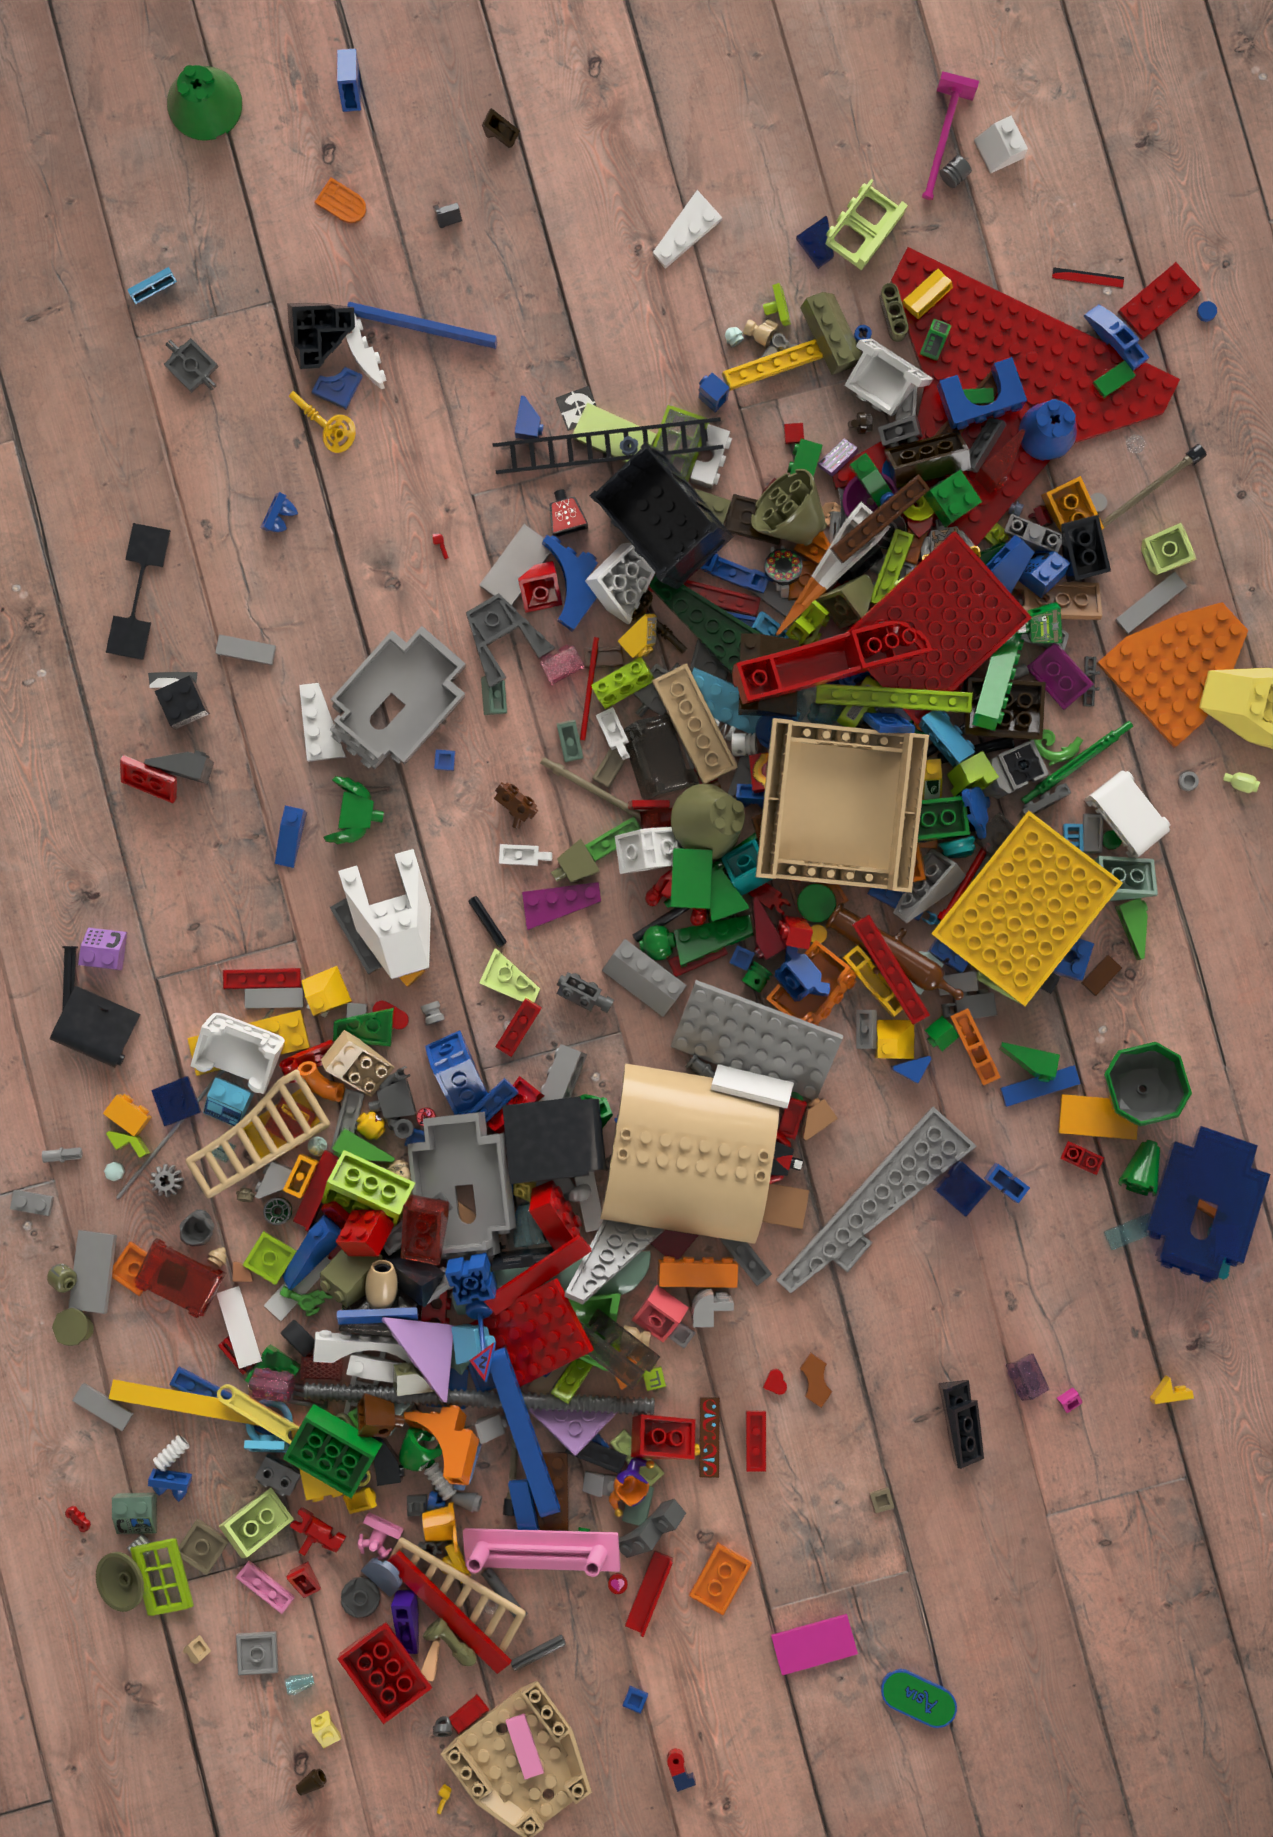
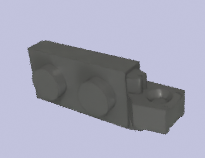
M1064 783L1056 787L1055 793L1050 794L1048 792L1039 797L1040 801L1036 803L1031 801L1025 804L1020 816L1023 818L1028 811L1035 815L1071 794L1069 787Z

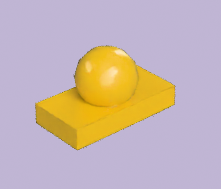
M363 1487L357 1490L352 1499L343 1495L349 1514L369 1510L377 1506L375 1502L376 1492L370 1487Z
M449 1541L445 1546L448 1555L443 1557L441 1561L470 1577L471 1573L465 1566V1560L459 1546L458 1552L455 1553L454 1542Z

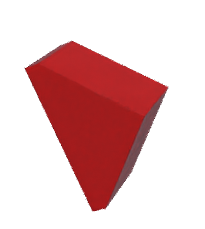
M308 1561L290 1570L286 1576L290 1584L303 1598L321 1590V1586Z

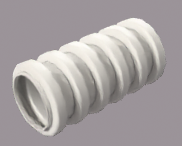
M177 1435L176 1439L172 1440L171 1444H168L167 1448H164L162 1453H159L158 1457L153 1459L155 1466L161 1471H167V1467H171L172 1462L175 1463L176 1458H180V1454H184L185 1449H189V1443L182 1436Z
M437 1462L430 1468H427L424 1474L428 1475V1480H431V1484L436 1486L435 1490H439L438 1494L443 1496L442 1499L447 1500L456 1493L457 1489L453 1488L454 1484H450L443 1477V1469L438 1467L439 1463Z

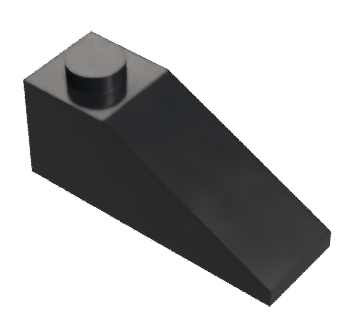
M372 1437L383 1443L374 1458L377 1486L401 1483L403 1477H405V1468L399 1462L398 1455L386 1437Z

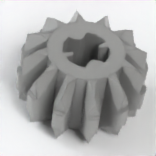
M164 1164L163 1169L158 1166L156 1167L157 1173H151L155 1180H150L149 1182L156 1185L152 1188V1191L159 1189L158 1196H162L163 1193L165 1197H170L171 1193L176 1195V1188L181 1189L183 1187L178 1182L183 1181L184 1178H178L181 1170L174 1172L175 1165L169 1168L168 1164ZM168 1177L170 1183L165 1185L163 1178Z

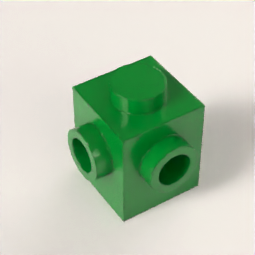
M943 1016L924 1030L928 1035L926 1039L933 1048L937 1046L941 1051L945 1050L960 1037L955 1028Z

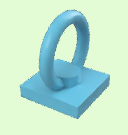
M271 1398L259 1401L267 1407L278 1408L286 1419L293 1422L290 1409L282 1401L276 1402ZM246 1424V1431L252 1440H245L244 1449L250 1452H287L290 1445L276 1435H258L254 1425Z

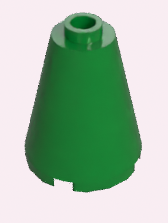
M1152 1140L1141 1142L1119 1178L1118 1184L1120 1186L1123 1183L1127 1185V1190L1136 1194L1148 1196V1193H1152V1196H1156L1160 1163V1147L1157 1146V1142Z

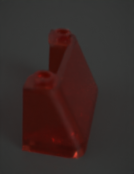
M156 1238L134 1279L135 1287L144 1292L149 1290L188 1310V1314L195 1318L204 1316L227 1273L220 1269L210 1271L211 1266H206L174 1250L171 1246L167 1249L166 1242Z

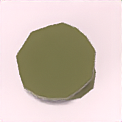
M69 1308L58 1313L52 1325L57 1342L67 1346L79 1345L82 1341L88 1340L93 1334L94 1328L92 1321L83 1311L75 1308Z

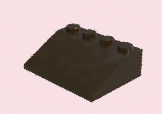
M741 633L740 662L799 647V640L764 634ZM798 691L742 704L739 694L738 715L797 717Z
M968 677L966 679L964 692L972 693L971 713H964L965 735L1043 740L1046 682L1009 680L1012 686L1010 694L1005 693V697L1008 698L1005 709L1001 708L1000 711L1004 712L1001 724L997 723L994 731L972 725L985 678Z

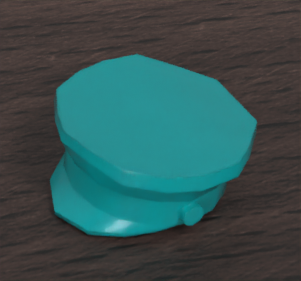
M970 836L938 843V847L942 848V854L946 857L966 858L974 854L975 845L973 844L975 837Z

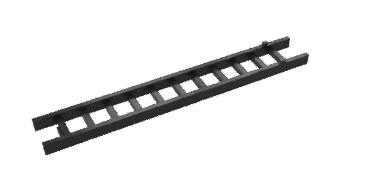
M721 417L492 443L494 448L510 446L512 469L495 471L498 475L630 460L634 455L612 457L609 434L623 433L625 438L629 436L628 432L642 431L643 442L649 443L647 430L653 429L662 430L664 450L662 452L665 456L724 449L723 445H706L708 435L704 425L705 423L721 422ZM699 424L702 447L688 448L685 426ZM680 426L683 449L669 451L666 428ZM604 435L607 458L593 459L591 436ZM586 437L588 460L574 461L572 439ZM567 439L569 462L555 464L553 441ZM548 442L550 464L536 466L534 443ZM529 444L531 466L518 468L515 445Z

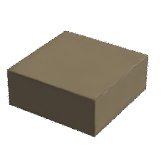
M888 1487L869 1493L876 1513L895 1508Z

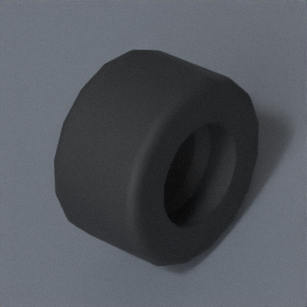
M292 1320L281 1331V1335L303 1357H306L314 1349L315 1339L296 1320Z

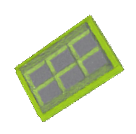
M667 405L661 424L707 418ZM705 423V424H704V425H705V429H707V426H708V424H710V423ZM700 425L685 426L687 447H701ZM680 426L666 428L669 451L683 449ZM659 429L653 446L662 452L664 451L662 430ZM699 452L666 455V457L688 482Z
M176 1538L130 1548L132 1558L140 1568L143 1576V1599L148 1616L189 1609L194 1606Z

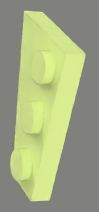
M496 948L494 949L479 983L518 1001L523 1002L525 998H528L535 1003L540 988Z

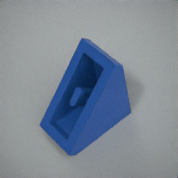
M931 1056L893 1065L891 1069L914 1083H919L931 1061Z

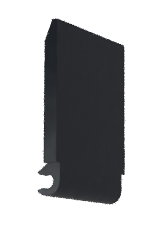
M581 1096L503 1106L510 1184L589 1176V1172L607 1170L599 1099L581 1100Z

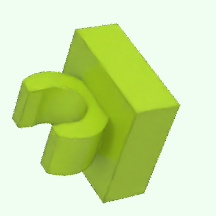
M996 523L984 539L994 546L1000 542L1005 543L1009 536L1004 533L1005 529Z

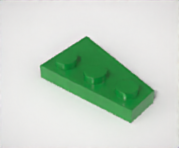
M394 1008L335 1020L333 1041H336L345 1030L365 1044L391 1047Z

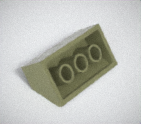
M821 292L807 297L800 309L817 341L816 343L823 354L831 374L834 375L855 367L862 352L856 347L857 342L835 295Z

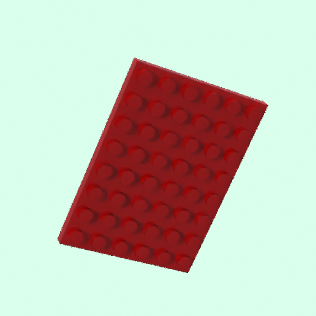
M953 531L847 632L888 621L908 623L909 626L920 630L931 645L932 651L868 672L882 687L953 692L1032 617L959 534ZM902 709L915 724H918L923 716L931 712V710Z

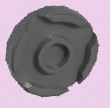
M366 1577L351 1579L346 1583L341 1593L343 1609L352 1617H368L375 1612L379 1605L381 1597L379 1588Z

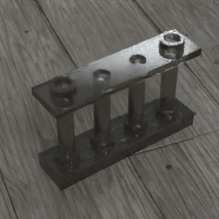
M597 1309L588 1323L589 1328L581 1323L594 1348L588 1355L632 1390L645 1373L642 1369L645 1368L651 1372L660 1359L657 1353L600 1309ZM597 1331V1332L600 1333L602 1336H604L606 1339L603 1340V1339H602L601 1337H599L595 1332ZM613 1343L622 1351H617L614 1347L611 1346V1344ZM627 1356L631 1357L634 1361L637 1362V1364L635 1365L632 1361H630V1360H629L628 1358H626V1357H627Z

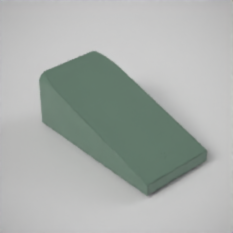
M570 720L557 723L564 761L569 762L583 759L576 721Z

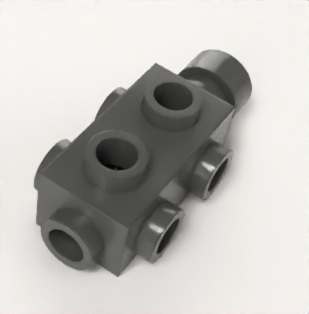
M567 972L566 976L561 975L557 982L559 989L556 994L590 1012L594 1005H596L602 1011L608 1013L614 1002V999L600 995L602 989L598 988L596 983H588L582 980L580 975L576 973L571 974Z

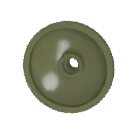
M121 1552L109 1553L99 1561L96 1569V1584L105 1603L112 1609L120 1612H127L137 1607L143 1597L144 1580L141 1570L135 1561Z

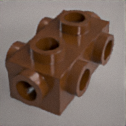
M501 782L496 788L495 792H497V795L494 799L508 809L510 815L514 816L513 828L519 829L521 820L523 822L528 818L532 820L539 811L536 809L537 805L534 800L520 793L515 785Z

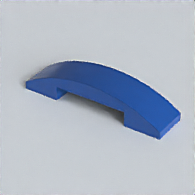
M715 554L700 568L702 571L728 583L764 594L769 583V579L764 572L754 568L751 570L721 558L718 554Z

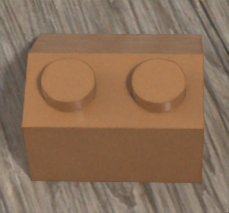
M815 1098L807 1104L808 1108L805 1109L801 1131L802 1140L807 1141L838 1119L825 1099L819 1100Z

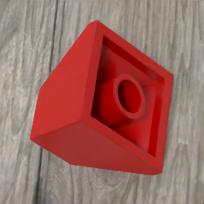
M553 561L536 564L518 578L525 613L563 605Z

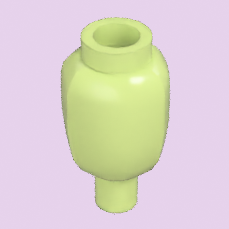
M1241 772L1234 775L1225 773L1223 778L1224 781L1230 782L1232 787L1245 793L1257 792L1260 781H1257L1255 776Z

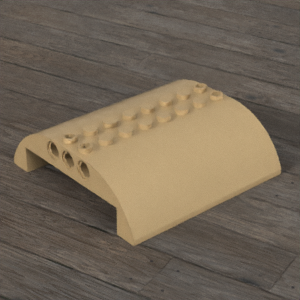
M772 718L756 877L912 892L929 735L879 733L876 730Z
M625 1064L615 1137L600 1219L755 1244L767 1201L777 1137L779 1107L711 1090L714 1079L711 1077Z

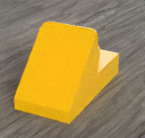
M1167 1375L1150 1396V1401L1154 1404L1194 1399L1193 1390L1186 1388L1184 1385L1175 1386L1173 1390L1171 1378Z

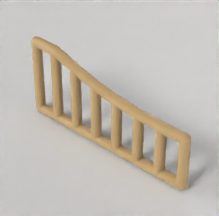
M294 1070L277 1080L260 1102L234 1127L206 1147L187 1157L186 1164L205 1196L212 1198L330 1126V1121L308 1084L300 1075V1071ZM294 1079L321 1122L313 1128H310L285 1086ZM278 1091L282 1094L304 1131L303 1134L295 1139L271 1100ZM265 1106L287 1141L285 1145L278 1149L258 1117V1114ZM251 1121L271 1152L263 1158H260L243 1129ZM236 1134L254 1162L245 1169L228 1142ZM219 1146H222L237 1174L228 1179L212 1154V1151ZM204 1156L220 1181V1184L210 1189L195 1163Z
M399 1538L390 1557L398 1550L402 1551L405 1548L414 1553L410 1561L415 1566L420 1558L430 1563L425 1574L430 1580L437 1568L447 1573L440 1588L445 1595L454 1578L465 1584L455 1602L459 1609L463 1606L471 1589L482 1594L469 1618L474 1624L478 1620L488 1599L499 1604L484 1632L489 1638L506 1609L516 1614L499 1646L505 1653L526 1615L525 1610L405 1538Z

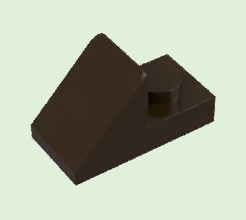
M492 108L489 109L482 124L487 138L495 137L508 148L513 147L520 132L518 128Z

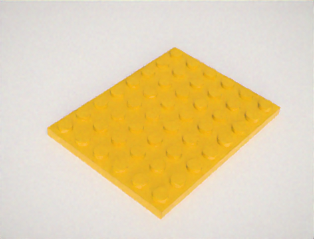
M1028 811L931 934L1025 1007L1123 882Z

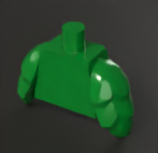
M335 776L332 781L347 791L343 792L338 830L343 831L326 835L323 838L325 842L336 843L337 845L346 842L353 843L366 834L367 829H370L371 821L383 822L384 811L373 810L374 801L371 800L370 792L362 783L355 782L349 777Z

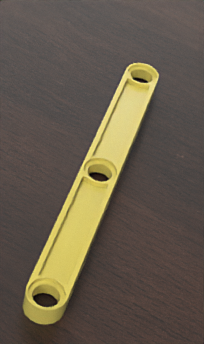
M230 1384L221 1386L217 1392L220 1402L291 1444L292 1440L289 1438V1432L291 1430L298 1431V1425ZM224 1388L232 1391L230 1399H224L221 1396V1391ZM369 1469L366 1472L367 1480L361 1482L359 1486H365L369 1483L371 1478Z

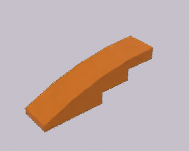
M967 1008L950 1016L983 1086L1001 1078L969 1009Z

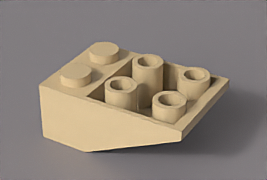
M345 1030L321 1059L325 1071L370 1097L373 1096L394 1069L390 1062L359 1038Z

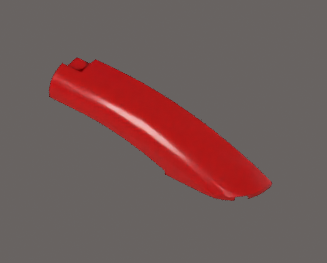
M888 621L851 630L847 633L793 649L738 662L733 666L732 677L734 687H738L742 704L877 669L931 652L932 648L920 630L914 629L906 622Z

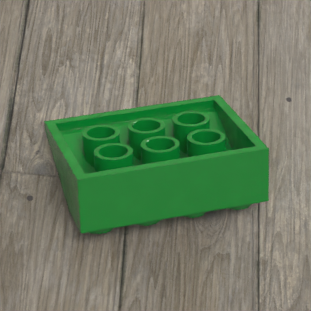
M313 1404L283 1459L352 1499L383 1443L372 1437L358 1436L357 1428Z

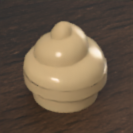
M225 1248L211 1250L207 1261L211 1265L221 1268L222 1265L226 1264Z

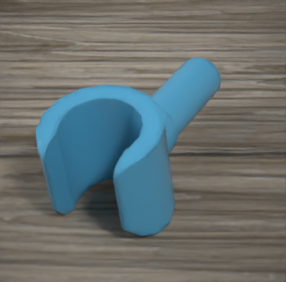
M926 911L930 914L928 920L922 918L924 922L930 925H938L941 922L937 919V915L930 911Z

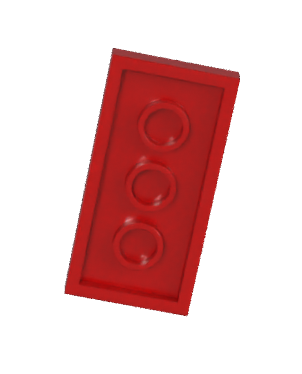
M1175 262L1120 308L1118 313L1143 340L1196 296L1201 289Z

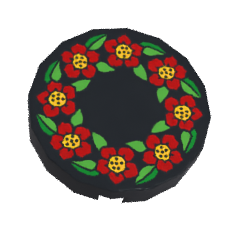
M784 548L771 552L766 557L764 563L765 575L769 581L782 586L796 582L803 568L799 555L792 550Z

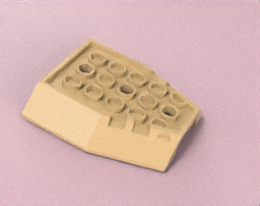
M538 1681L520 1688L458 1735L441 1752L442 1757L474 1802L521 1837L535 1836L544 1829L545 1822L573 1801L577 1804L592 1793L573 1729ZM524 1713L544 1769L543 1774L524 1779L509 1731L500 1733L496 1729L500 1723L506 1725V1719ZM544 1790H553L554 1796L546 1798L543 1795Z

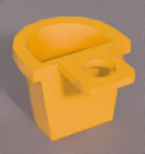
M450 1502L446 1507L422 1513L425 1542L452 1540L455 1553L458 1552L454 1503Z

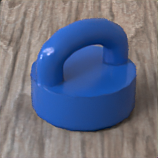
M430 1492L427 1511L442 1508L446 1505V1501L442 1497H437L438 1492Z

